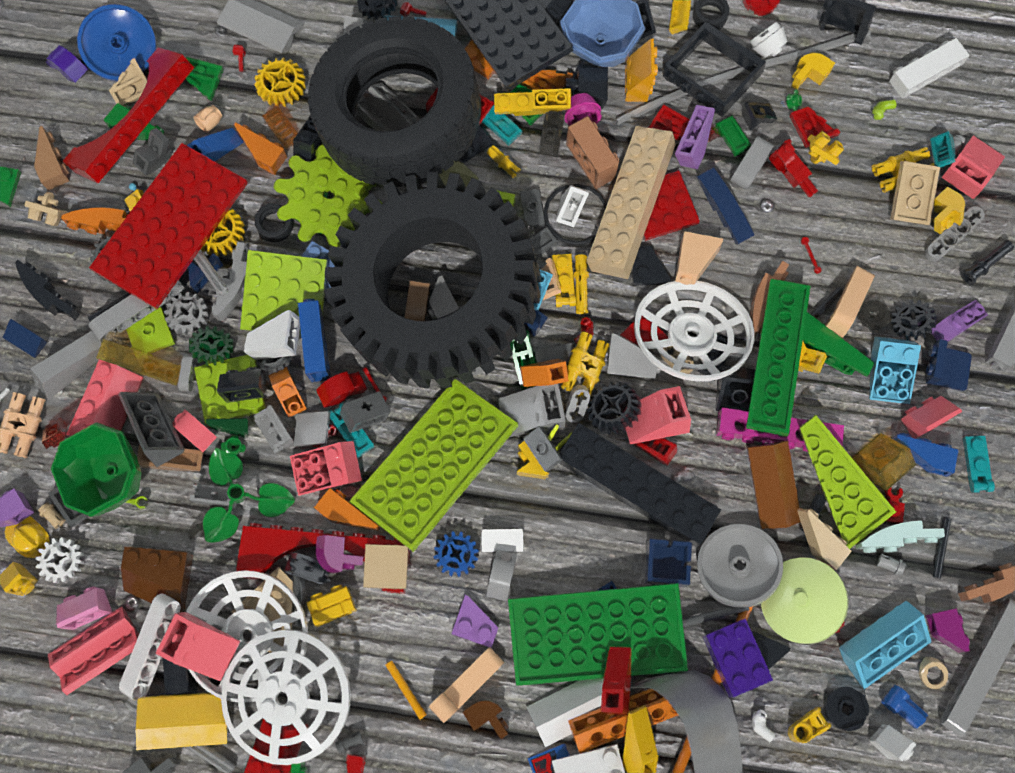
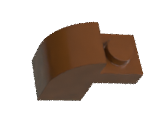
M480 701L462 712L474 731L489 721L500 739L508 735L506 730L509 727L503 717L498 719L496 716L503 711L496 703Z

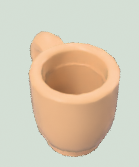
M211 105L203 108L193 118L202 131L209 133L220 122L222 113L216 106Z

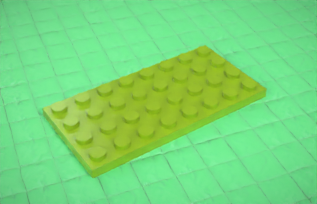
M454 379L452 387H448L352 497L350 503L414 552L516 430L518 423Z

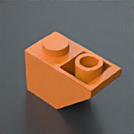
M561 359L520 366L524 387L548 386L569 381L566 361Z
M287 367L279 370L277 373L274 372L268 375L288 418L307 409Z

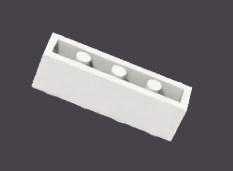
M957 38L950 42L947 40L937 49L927 51L923 57L914 58L907 66L898 67L893 72L894 75L889 82L903 99L963 65L969 54Z

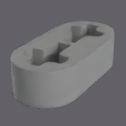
M184 354L182 358L178 381L180 391L191 392L195 378L194 367L197 366V358H192V354Z
M577 385L570 392L565 407V415L571 423L580 422L584 417L590 400V394L586 386ZM583 392L584 396L582 395L578 401L577 395ZM577 407L578 413H575L574 416H572L571 412H574L575 408Z

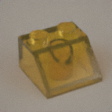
M879 433L851 457L872 483L886 491L916 466L910 448L882 433Z

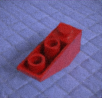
M631 647L609 648L602 686L601 712L628 715L630 704Z

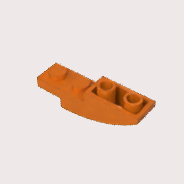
M87 208L63 214L61 219L72 230L83 229L90 234L96 235L97 233L105 234L106 229L116 232L128 214L124 210L114 208Z

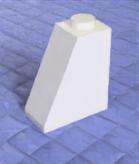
M287 310L249 332L246 337L244 353L255 360L296 355L300 331L299 316L291 310Z

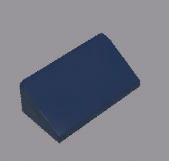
M9 320L3 338L36 358L47 342L16 321Z

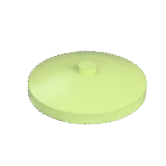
M794 558L783 562L781 582L773 595L761 603V607L767 623L778 635L795 643L813 644L828 639L841 627L848 611V594L840 576L827 564L812 558Z

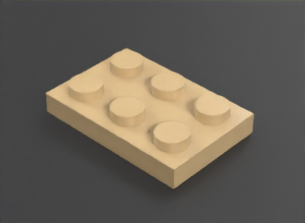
M907 161L900 162L890 220L930 225L940 167Z

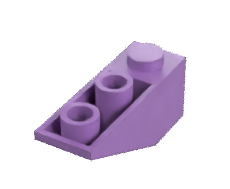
M974 300L939 322L936 328H932L931 334L937 341L942 339L949 342L988 316L984 307L977 300Z
M16 489L8 490L0 497V527L17 525L35 513L24 494Z

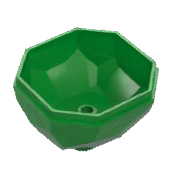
M98 422L61 441L51 466V471L64 505L90 517L100 516L117 509L139 491L141 469L137 456L122 431Z

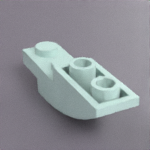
M922 521L899 523L866 537L856 545V549H863V553L876 552V549H884V552H897V548L903 547L904 544L917 543V540H924L925 543H937V539L945 537L944 528L923 529Z

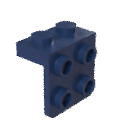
M939 339L929 349L930 358L926 368V383L965 391L968 386L972 355L967 352L947 348L948 341Z

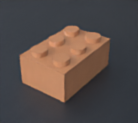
M587 116L569 126L566 145L594 188L598 189L614 180L619 158L615 152L609 149L606 138L601 137L596 123L594 121L591 122Z

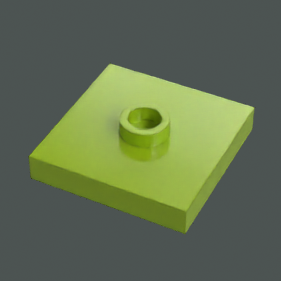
M161 307L126 329L137 358L175 344Z

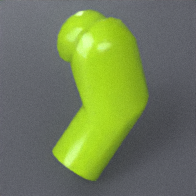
M895 99L878 102L872 110L873 118L881 120L884 118L883 113L886 110L895 109Z

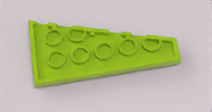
M814 415L799 427V431L840 537L846 541V546L851 549L895 514L896 511L817 415Z

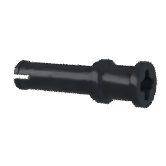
M1005 240L983 259L975 260L970 268L961 271L962 279L969 285L975 284L981 275L984 276L988 273L991 266L1014 249L1013 243Z

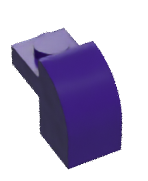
M60 45L46 58V63L51 68L57 69L68 81L74 83L88 70L71 52Z

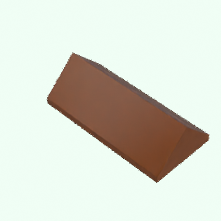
M788 440L747 447L761 529L788 528L800 523L797 512L800 507Z

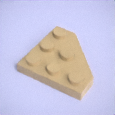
M280 567L276 568L270 576L283 582L293 592V581ZM264 580L255 590L262 592L266 580ZM274 585L270 596L280 603L287 615L293 613V602L281 588ZM247 596L242 601L244 609L255 610L260 598ZM267 603L263 614L268 617L270 622L281 618L277 610L270 603ZM282 626V627L277 628V629H275V630H273V631H279V630H285V629H284V626ZM285 637L273 638V642L283 647Z

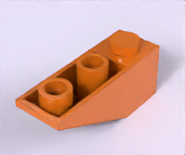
M235 122L234 126L257 165L275 175L287 158L284 147L277 142H270L261 133H254L247 125L243 124L241 126Z
M329 488L314 506L319 513L332 523L375 531L380 529L373 520L362 514L354 505L348 503L345 500L346 495L338 489L334 492Z

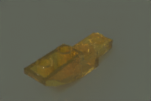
M103 338L96 356L97 359L175 386L177 385L181 369L180 365L142 350Z

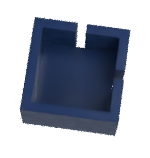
M649 539L646 548L645 584L662 585L678 583L679 587L689 586L691 566L686 565L684 567V564L691 562L692 542L672 541L669 545V540Z

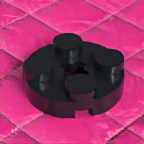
M838 687L832 690L824 699L825 716L834 728L844 731H855L865 724V720L869 715V704L861 692L851 687ZM843 703L851 705L852 709L849 710V715L842 712Z

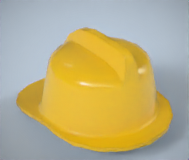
M31 516L17 525L6 526L5 538L8 543L26 558L41 556L42 554L38 550H45L44 543L50 542L46 530Z

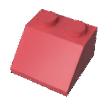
M942 396L936 399L930 397L921 402L923 404L922 407L917 409L914 406L905 411L906 416L901 421L912 438L917 439L960 414L962 410Z

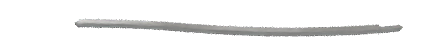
M854 33L821 45L764 60L766 61L765 68L802 58L809 53H820L851 43L856 40L857 34ZM741 67L697 82V84L705 88L749 73V71ZM677 90L617 118V125L631 119V114H634V118L688 93Z

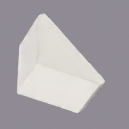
M570 185L561 195L556 221L574 227L589 191Z

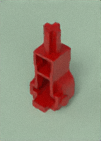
M788 139L769 157L770 161L779 172L783 173L793 188L799 185L808 198L818 192L808 178L812 173L794 152L795 148L791 145L792 141Z

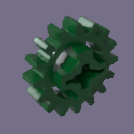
M206 326L204 331L199 328L198 334L193 332L192 338H189V352L192 353V358L198 357V363L205 361V365L208 366L209 362H212L216 366L217 361L224 363V358H230V353H233V339H230L229 333L224 334V329L218 331L217 326H214L213 329Z

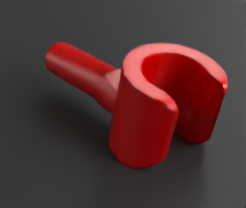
M404 2L400 8V14L408 17L410 12L426 16L427 13L426 11L413 8L408 2Z
M234 44L233 55L238 56L239 71L243 72V57H245L246 51L242 45Z

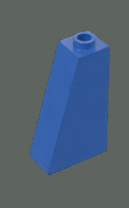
M305 299L303 302L298 303L305 374L311 383L326 381L331 378L321 305L318 300Z

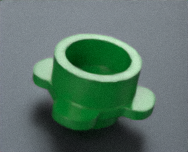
M795 89L794 93L787 95V106L789 109L797 111L798 107L802 105V96Z
M233 435L221 444V449L226 451L229 459H235L236 455L240 452H245L246 446L241 444L238 436Z

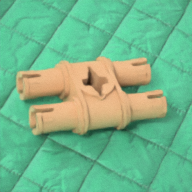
M16 392L12 393L9 407L3 412L4 417L0 426V453L7 454L12 437L18 436L19 441L13 455L21 458L28 457L31 443L36 440L35 436L38 426L42 422L40 415L46 401L45 399L33 396L28 413L24 415L20 412L26 395L17 394ZM22 423L25 425V426H18V427L15 426V424L18 425V424H22Z

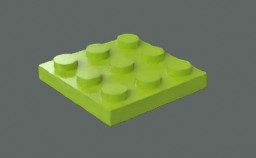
M243 355L224 360V363L218 361L216 366L210 363L208 366L194 367L205 424L206 419L242 418L257 414L266 408L264 398L226 403L217 393L220 374H226V371L229 370L241 372L246 371L250 367H257L254 358L249 355Z

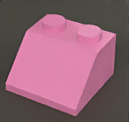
M93 586L85 589L82 595L77 597L73 595L63 599L64 603L57 605V628L75 630L112 613L105 590Z

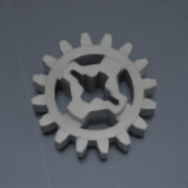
M187 292L186 296L183 297L179 293L178 299L172 297L173 303L166 304L169 310L164 311L168 316L165 318V321L170 323L168 326L172 330L175 329L174 331L177 334L182 331L187 336L188 331L195 333V329H202L201 324L207 325L204 318L209 317V314L205 312L209 308L204 304L205 301L202 298L199 299L197 294L191 296Z

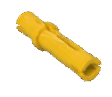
M579 254L575 255V272L573 273L576 279L575 312L576 314H587V278H589L587 255Z

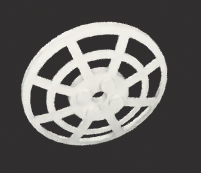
M677 281L660 285L643 298L635 315V337L644 355L662 371L684 380L712 381L731 375L746 362L754 344L753 322L744 306L724 289L703 281H697L695 285H685ZM696 290L705 292L706 295L703 302L693 300L679 301L675 291ZM665 293L668 294L671 303L663 307L656 315L646 310V307L654 299ZM713 297H718L736 311L738 316L727 320L720 311L710 306ZM681 307L699 308L698 314L684 313ZM674 310L677 317L673 319L671 324L661 319L666 313ZM706 313H711L721 323L713 325V323L705 317ZM642 316L652 322V341L643 342L640 336V320ZM739 323H743L746 331L745 348L733 346L734 333L732 327ZM657 326L668 331V339L658 340ZM726 330L727 345L716 342L718 332ZM688 332L696 334L697 337L689 336ZM673 346L680 354L675 359L663 348ZM712 348L724 352L712 362L707 356V353ZM648 349H657L664 358L674 364L673 368L657 360ZM730 353L742 355L737 364L729 370L720 373L715 367L722 363ZM687 356H698L703 364L685 363ZM682 367L693 370L707 369L712 375H692L680 371Z
M236 571L212 580L197 593L186 611L193 616L206 620V623L211 626L216 624L223 627V632L241 641L233 659L250 641L261 635L273 632V630L284 626L285 630H291L290 623L299 619L302 624V632L308 633L305 613L294 593L283 582L262 572ZM253 577L266 580L262 592L256 590L237 591L232 579ZM224 583L229 595L221 599L211 612L198 608L203 599L213 589ZM274 585L281 588L290 597L296 606V612L287 615L280 603L270 596ZM252 596L260 599L254 610L244 609L240 597ZM232 601L236 612L228 619L218 616L219 611ZM267 603H270L277 610L281 618L270 622L268 617L263 614ZM246 629L252 632V639L250 641H246L243 638V632ZM285 637L283 647L273 642V638L257 644L256 647L261 657L269 650L272 652L287 651L290 638ZM302 640L300 654L305 656L308 643ZM249 651L236 664L230 676V683L232 679L242 680L244 674L237 673L236 671L241 662L253 661ZM277 658L268 667L270 673L274 672L285 658ZM294 660L293 664L295 665L291 672L297 673L302 663ZM189 669L195 680L206 691L221 698L224 677L217 687L203 674ZM256 669V673L252 674L248 681L258 680L260 685L263 678L258 669ZM227 692V701L238 702V694ZM244 696V701L254 702L256 698Z
M279 630L261 635L250 641L231 661L222 685V712L231 735L250 755L271 764H299L325 751L341 733L350 709L351 692L346 670L340 658L331 647L309 633L298 630ZM272 638H290L287 651H276L261 657L256 647L257 644ZM299 639L316 646L327 656L328 660L317 667L310 659L296 653ZM249 651L254 663L245 672L240 685L230 683V676L236 664ZM276 658H285L282 671L271 674L265 662ZM297 660L304 664L311 672L303 678L291 672L293 661ZM333 667L338 674L341 684V703L328 702V689L323 674ZM258 669L263 678L258 689L246 687L250 676ZM314 680L318 682L321 701L310 699L307 685ZM227 692L238 694V707L243 722L236 728H234L229 716ZM280 692L287 694L288 701L286 704H281L278 701V694ZM244 696L256 698L258 711L248 717ZM307 708L319 710L315 721L307 728L301 717L305 714ZM326 711L339 712V718L333 731L320 744L313 736V733L322 723ZM262 718L272 724L271 737L259 731L254 724ZM293 724L300 733V735L292 738L280 739L282 726ZM249 729L258 739L269 743V756L262 755L253 750L241 739L240 735ZM305 740L313 749L311 752L296 758H278L279 746L293 745Z

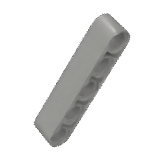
M179 280L160 306L183 291L184 286ZM131 294L94 318L89 323V328L98 340L104 343L156 309Z

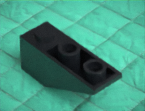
M311 115L293 140V156L297 155L307 162L314 160L316 149L322 144L313 125Z

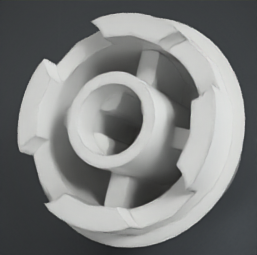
M776 21L750 41L753 47L752 50L763 58L768 57L770 54L774 57L783 50L781 46L787 43L784 26L781 27Z

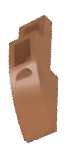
M784 261L781 262L773 276L765 273L754 294L750 309L754 337L757 333L761 334L770 279L784 281L788 275L786 269L789 264Z
M1007 563L999 566L1000 570L993 572L994 577L984 580V585L977 587L975 583L964 587L965 591L958 593L960 600L966 601L981 596L983 602L987 603L1010 594L1015 590V565Z

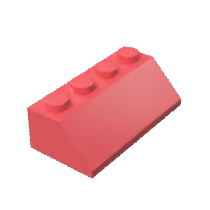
M99 359L66 435L72 436L96 422L121 431L127 419V413L120 400L119 392H138L144 378L118 365Z

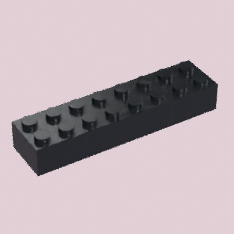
M578 423L559 453L563 459L559 464L686 542H692V545L696 548L702 544L722 510Z

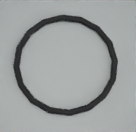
M578 183L564 185L555 190L546 201L543 212L545 225L554 237L563 243L571 245L588 244L595 240L596 235L587 240L571 241L562 238L554 232L548 221L547 211L549 204L556 194L568 189L570 185L587 189L597 195L603 203L604 209L607 207V202L601 193L590 186Z

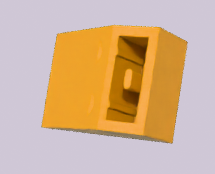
M654 39L647 41L626 60L625 102H647L649 95H652L655 76H657L658 65L655 64L657 46H654Z

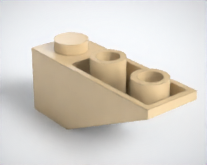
M799 508L797 512L812 555L817 560L837 571L851 553V550L846 546V541L836 536L828 524L822 523L818 519L819 515L814 510Z

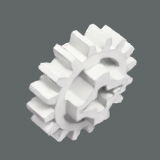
M61 537L60 540L53 538L52 544L45 542V550L39 549L38 551L42 555L36 557V560L40 561L36 568L42 569L39 575L46 576V581L51 582L53 580V583L59 584L60 581L67 583L68 577L75 579L74 572H81L78 566L79 564H84V561L79 558L84 555V553L78 552L80 545H74L75 541L70 539L67 541L64 537ZM62 547L68 548L71 552H65V549ZM50 568L55 569L57 574L52 573Z

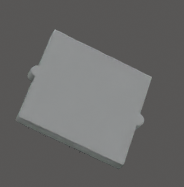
M330 412L297 414L296 428H294V446L327 445L328 430H330Z

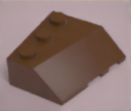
M124 546L121 563L123 590L151 604L157 595L165 594L179 602L180 612H185L193 555L188 552Z

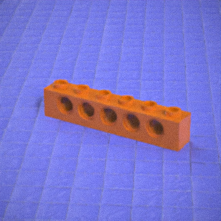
M653 689L630 696L629 712L645 705L651 726L678 716L676 710L666 698ZM601 708L568 720L579 753L581 754L624 737L626 735L628 715L607 714L601 712Z

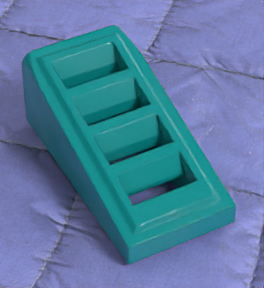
M949 131L930 138L935 166L941 168L956 162L954 140Z

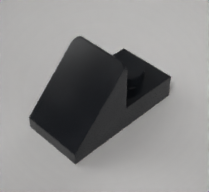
M746 102L744 104L742 116L750 131L760 123H773L777 120L770 103Z

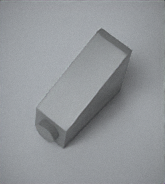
M611 332L607 374L656 379V373H660V368L655 366L644 355L640 347L618 333Z

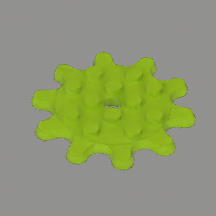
M321 145L316 149V159L314 161L307 162L297 155L292 156L288 164L294 171L293 178L277 179L274 182V190L286 195L288 198V203L277 210V217L283 221L297 219L301 224L298 238L303 242L310 241L316 233H322L327 237L329 246L340 247L341 243L336 236V232L340 226L352 231L355 230L348 216L354 208L364 215L370 213L364 198L369 195V190L376 186V184L364 183L347 174L330 157L325 146ZM331 191L334 197L327 199L323 194Z

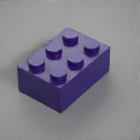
M746 619L702 636L729 698L736 697L773 681Z

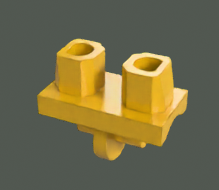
M823 131L816 137L810 135L807 138L810 142V161L813 164H818L820 161L824 163L826 160L835 165L840 162L839 155L844 150L841 142L835 140L830 146L827 145L831 140L828 134Z

